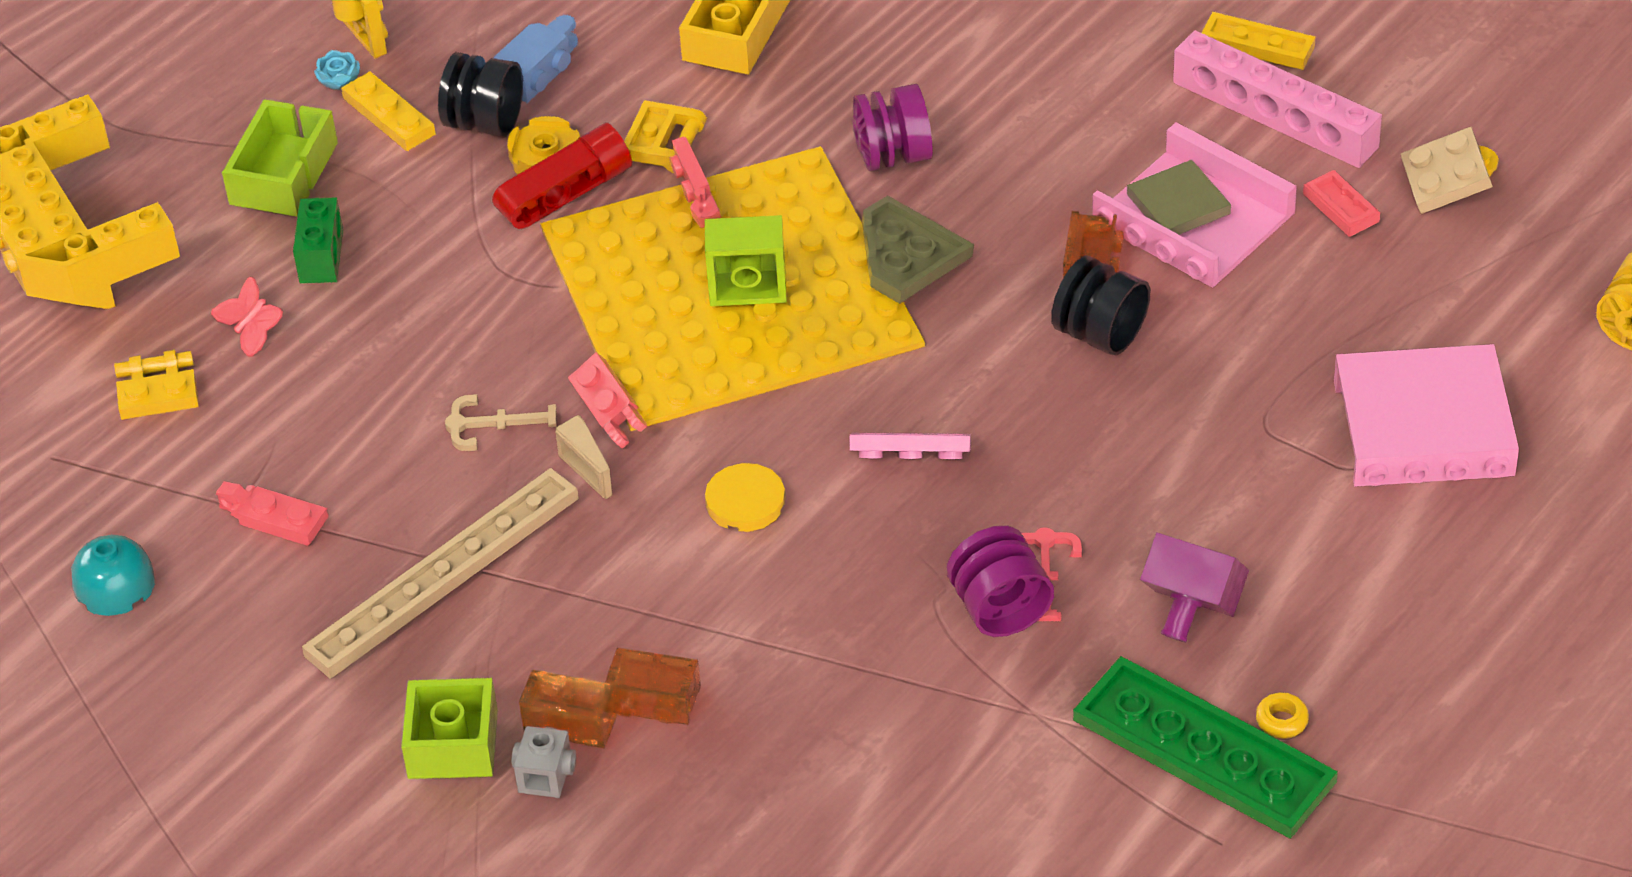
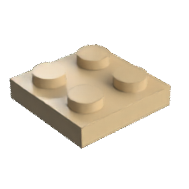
M1471 127L1400 153L1421 214L1493 187Z

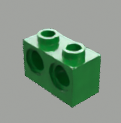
M337 198L300 199L293 247L299 283L337 282L343 237V225Z

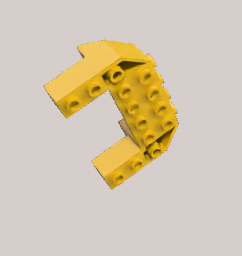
M89 94L0 127V251L9 273H14L27 296L110 309L116 306L111 284L179 258L180 253L173 224L158 202L87 230L51 170L110 148L102 114Z

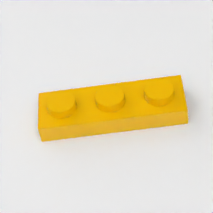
M1212 12L1201 32L1260 60L1304 70L1315 48L1316 39L1315 36Z
M369 71L341 87L343 99L405 151H409L436 135L433 122L372 72Z

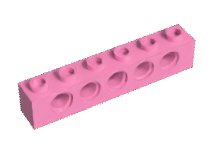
M1193 31L1174 50L1173 83L1357 168H1360L1379 148L1382 114L1198 31Z

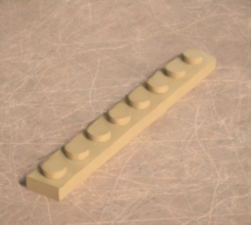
M552 468L548 469L302 646L304 657L328 678H333L578 500L577 488Z

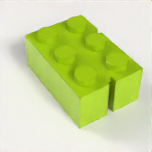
M264 99L222 171L229 205L298 217L300 199L309 197V189L314 188L338 144L332 111L301 105L299 116L304 136L301 137L295 105Z

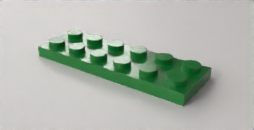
M1122 656L1117 659L1073 709V721L1289 839L1294 836L1337 783L1338 771Z

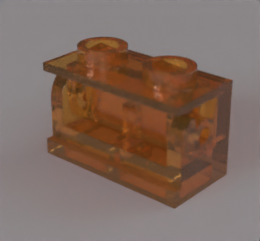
M1079 211L1071 212L1063 260V278L1069 268L1085 255L1100 260L1101 263L1113 266L1116 273L1119 272L1120 257H1114L1115 253H1122L1124 231L1117 230V214H1113L1112 225H1109V220L1105 217L1079 214Z
M618 647L616 648L604 683L608 713L618 714L623 717L634 716L658 720L662 723L689 725L688 712L692 711L697 694L701 688L699 663L696 659Z
M532 669L519 700L524 732L526 726L538 728L551 727L557 730L568 731L569 742L605 749L617 718V714L614 713L613 684Z

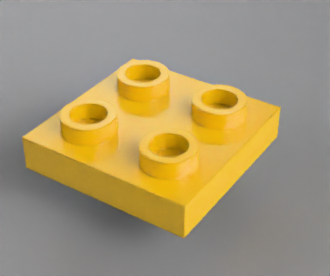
M332 0L335 17L343 21L374 59L387 54L385 38L388 37V32L384 22L381 20L380 12L383 11L381 0Z

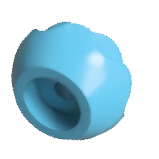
M332 50L317 60V69L314 70L316 78L322 85L333 90H341V87L357 79L360 65L352 53H341L337 50Z

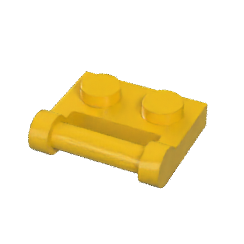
M644 100L624 140L631 154L632 161L664 166L669 172L674 173L670 163V157L675 156L674 149H668L665 146L675 125H684L679 138L686 137L691 146L697 132L703 130L707 117L702 111Z

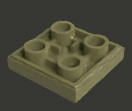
M1193 160L1127 185L1128 197L1147 218L1178 235L1231 214L1230 202Z

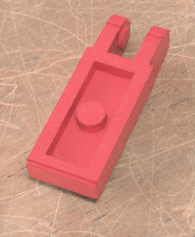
M597 352L568 377L600 426L619 447L624 448L629 444L626 434L619 427L626 419L639 432H642L647 427L646 422L637 411L639 407L607 361Z

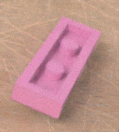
M851 433L850 450L859 451V458H883V451H899L898 458L920 459L922 458V451H938L939 459H962V452H970L971 434Z

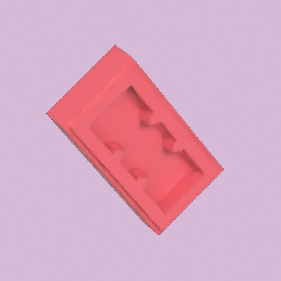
M1335 170L1304 184L1303 194L1348 237L1379 223L1380 212Z

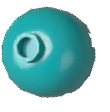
M104 535L87 542L78 551L71 566L72 587L75 597L79 603L85 604L87 610L93 614L113 616L127 613L133 610V603L139 601L142 597L145 601L151 595L155 585L154 571L147 553L140 544L122 535Z

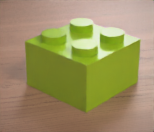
M782 215L705 219V258L710 306L787 303Z
M492 678L408 680L401 747L408 779L493 777L498 708Z

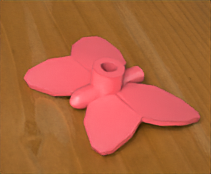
M249 277L244 283L239 297L220 303L212 309L211 315L217 322L232 325L237 323L234 326V331L238 334L242 332L240 336L241 349L247 357H253L262 349L267 340V330L277 325L282 318L283 311L280 307L271 304L266 305L265 299H259L257 282L253 277Z

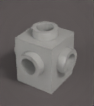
M526 726L521 743L516 742L512 751V767L515 771L518 793L560 798L566 775H572L576 765V750L570 749L568 731L557 730L551 727L538 728Z

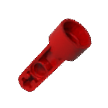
M605 122L579 137L578 140L501 184L493 194L492 203L515 228H527L598 185L631 168L633 164L631 154L618 131L611 124Z

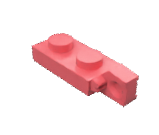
M683 136L672 140L675 156L670 157V163L676 178H684L681 185L687 202H693L690 207L692 217L700 228H704L705 219L721 218V215L687 138Z
M224 481L216 492L220 503L219 507L230 511L232 516L239 519L240 525L306 546L311 544L328 519V512L325 507L258 486L247 485L244 489L240 484Z

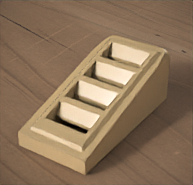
M577 415L556 427L558 456L603 498L611 497L610 468L582 417Z

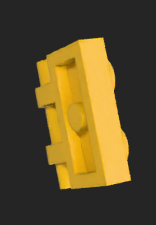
M174 349L164 351L162 356L142 359L141 355L129 357V361L114 363L117 378L129 376L132 378L116 382L118 409L121 420L199 407L194 370L179 371V368L194 366L192 351L176 353ZM166 370V374L145 377L147 373Z

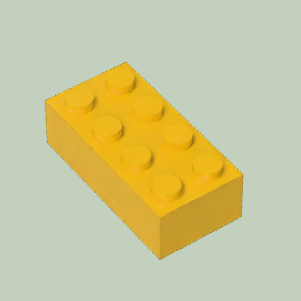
M695 0L679 27L682 61L749 75L790 0Z

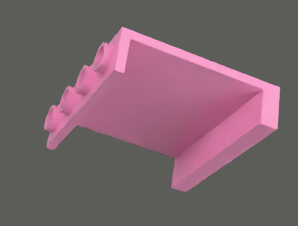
M1175 122L1167 129L1166 152L1131 183L1193 160L1230 202L1231 214L1178 235L1147 218L1128 197L1126 186L1114 198L1098 190L1093 194L1092 222L1127 240L1130 244L1138 246L1156 256L1161 261L1185 272L1193 279L1199 280L1213 288L1295 213L1297 186Z
M1494 344L1336 354L1334 385L1336 393H1342L1348 420L1355 456L1354 486L1515 476L1519 447Z

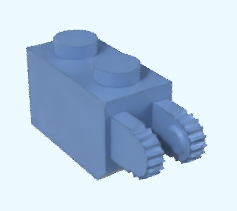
M559 15V17H556V20H553L547 26L541 23L529 24L493 57L519 63L523 74L522 101L528 103L571 63L570 53L578 45L576 34L571 32L576 29L575 19L571 15Z

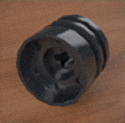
M460 52L452 54L444 67L438 93V112L442 125L452 128L460 127V129L469 131L476 126L481 133L507 137L517 122L523 97V74L519 63L491 58L485 62L484 58L478 55L470 57L469 54Z
M1085 255L1069 268L1061 281L1052 306L1051 323L1054 329L1062 333H1070L1071 337L1083 340L1086 338L1089 345L1110 355L1117 356L1127 349L1141 329L1150 303L1151 288L1147 281L1124 271L1116 273L1113 266L1101 263L1100 260Z

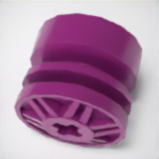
M918 84L891 88L889 106H886L880 91L871 93V107L865 94L853 97L852 124L854 137L868 171L880 169V154L885 166L893 167L895 163V149L900 150L905 163L932 159L933 146L929 117Z
M1008 525L992 526L977 531L961 542L952 552L947 563L948 579L965 603V608L981 633L988 636H1009L1025 630L1036 623L1048 611L1054 599V586L1040 563L1036 560V556L1026 539L1018 529Z

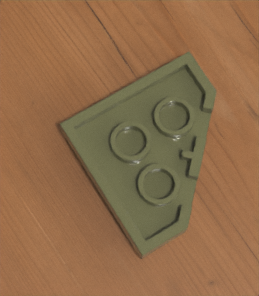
M888 195L863 210L862 226L870 287L899 304L973 257V243Z

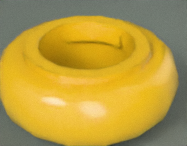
M1278 692L1270 694L1261 700L1256 709V721L1260 729L1274 738L1288 739L1296 737L1304 731L1309 720V711L1305 703L1299 697L1290 693ZM1281 711L1287 712L1293 717L1281 720L1275 718L1272 714Z

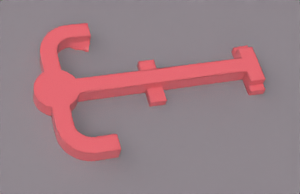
M1040 528L1035 533H1021L1028 544H1035L1041 548V566L1050 580H1058V571H1050L1049 548L1053 547L1054 544H1069L1073 547L1069 557H1082L1081 541L1072 533L1054 532L1050 528ZM1050 605L1048 611L1038 621H1061V612H1057V609L1051 610Z

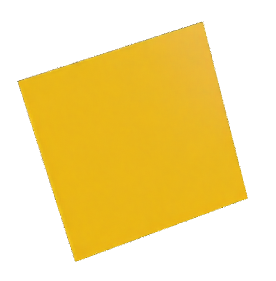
M821 146L706 177L710 192L719 208L721 218L782 215L787 303L710 306L705 258V226L700 228L692 217L690 207L693 202H687L682 185L540 223L543 235L595 352L600 354L612 368L639 407L637 411L647 426L925 347V341L905 303L899 304L870 287L862 222ZM626 419V422H627V425H628L630 431L637 430V429H634V428L628 423V421H627V419Z

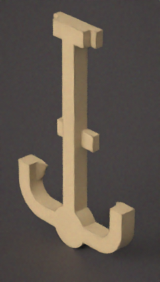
M477 394L464 395L457 398L452 404L451 415L445 419L446 430L451 433L452 444L461 451L477 450L476 437L467 440L460 438V433L467 428L497 426V429H505V426L540 423H548V427H557L556 404L548 405V412L506 415L505 409L497 410V415L464 417L460 414L461 409L466 406L478 405Z

